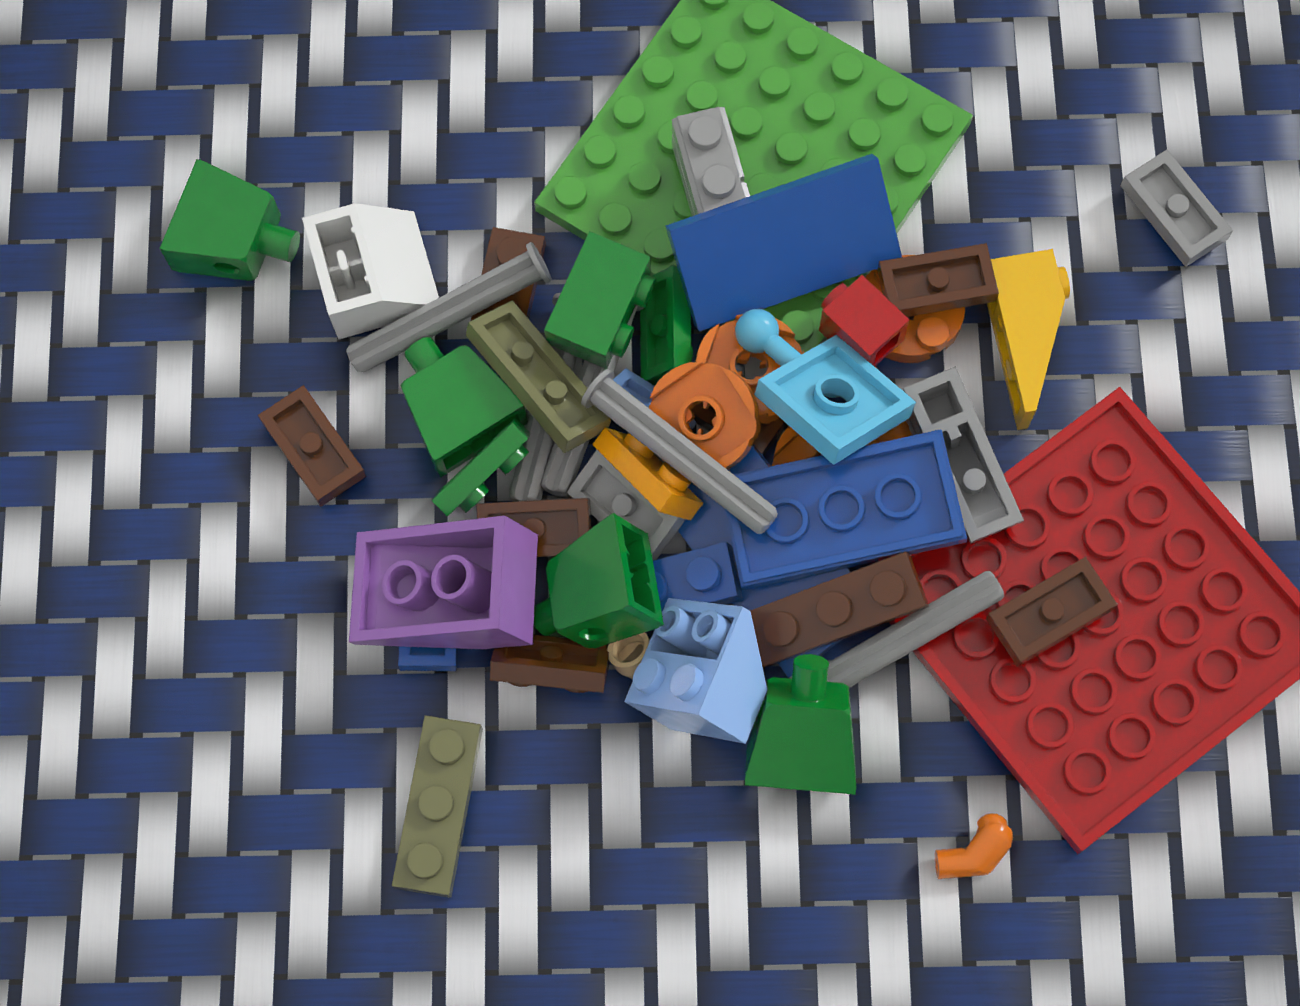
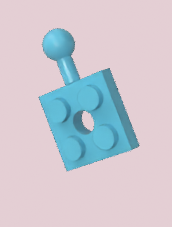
M752 309L745 312L738 319L735 327V336L739 345L751 353L765 352L781 366L758 380L754 395L833 465L911 417L916 401L838 335L831 337L801 355L779 336L778 322L768 311ZM840 396L846 403L832 402L826 397L836 398Z

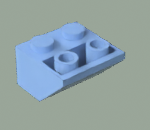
M668 598L662 611L664 625L654 630L642 661L634 672L633 682L624 702L671 730L746 744L767 693V685L751 612L742 606Z

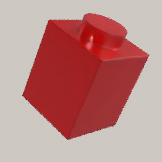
M863 275L849 287L844 283L838 285L827 295L821 304L823 310L819 332L827 339L838 335L874 367L905 339L909 319Z

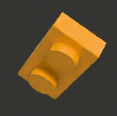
M605 427L592 444L659 512L691 521L703 505V502L688 488L691 482L666 462L663 463L654 455V452L630 433L625 434Z

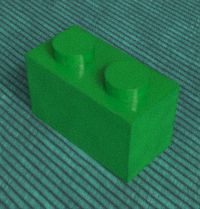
M589 231L545 326L544 333L548 343L557 349L604 369L608 368L613 355L622 358L634 332V327L628 325L631 315L636 306L645 308L655 287L656 278L650 276L651 257Z

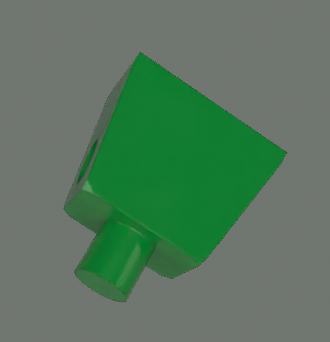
M196 159L159 249L173 271L252 281L258 277L266 256L292 262L299 248L300 233L278 226L281 214L274 197L270 193L205 161Z
M425 337L413 343L405 351L404 356L416 374L404 380L400 386L440 478L476 456L515 417L523 425L527 424L525 406L469 346H459L444 356L433 339Z
M615 513L604 518L549 560L546 574L550 597L534 605V625L542 635L550 636L558 632L585 648L595 649L664 625L648 533Z
M813 654L799 655L793 661L792 679L779 677L767 679V693L754 722L747 746L745 785L856 794L855 749L849 686L844 683L827 682L829 662L825 658Z

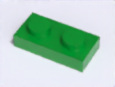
M671 265L652 275L656 278L655 287L644 309L640 310L641 378L654 386L670 370L691 362L693 357L691 312L678 268L675 265Z
M515 417L436 493L432 502L447 517L458 506L467 513L489 491L483 482L495 470L499 468L506 475L529 453L522 444L528 440L531 433Z

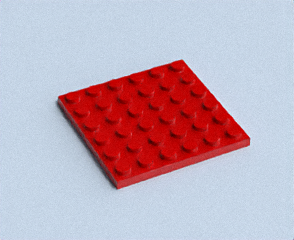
M1118 387L1004 473V477L1024 519L1022 523L971 544L967 538V543L910 555L928 604L985 571H991L1004 591L1002 600L912 652L1077 855L1300 679L1299 590L1121 387ZM1086 557L1118 605L1113 611L1017 667L987 622L988 614ZM909 615L892 620L889 623L892 626Z

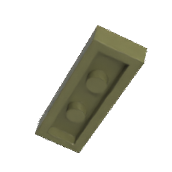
M513 300L468 322L466 337L563 453L596 437L605 427L609 428L611 418L594 405L586 408L581 404L587 387Z
M424 716L392 881L394 889L448 898L452 897L483 728L481 724Z

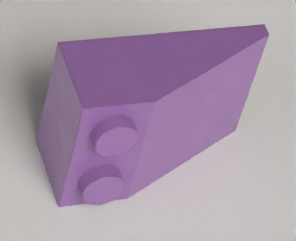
M506 516L357 532L349 643L354 645L491 649L533 645L538 534Z

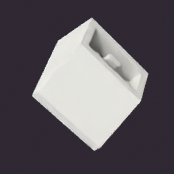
M354 203L302 218L327 312L338 339L385 327L439 298L414 211Z

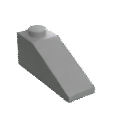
M956 366L903 388V391L916 401L912 415L909 418L916 435L942 429L964 527L970 544L1022 523L1024 519Z

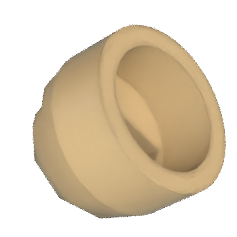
M644 632L610 643L607 648L609 661L621 675L633 679L634 672L642 661L650 638Z

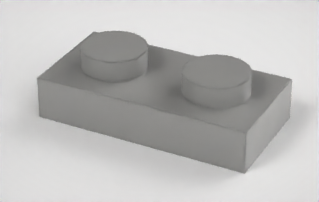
M1165 150L1126 175L1120 185L1185 267L1227 241L1233 232L1232 228L1168 150Z
M598 450L595 451L566 492L573 499L590 498L591 515L599 522L615 513L648 533L653 561L657 560L686 520L659 512Z

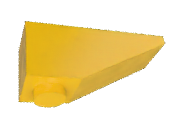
M1053 249L991 259L999 294L996 302L987 303L1017 430L1028 429L1036 412L1064 302L1070 296L1067 271L1064 266L1057 267Z

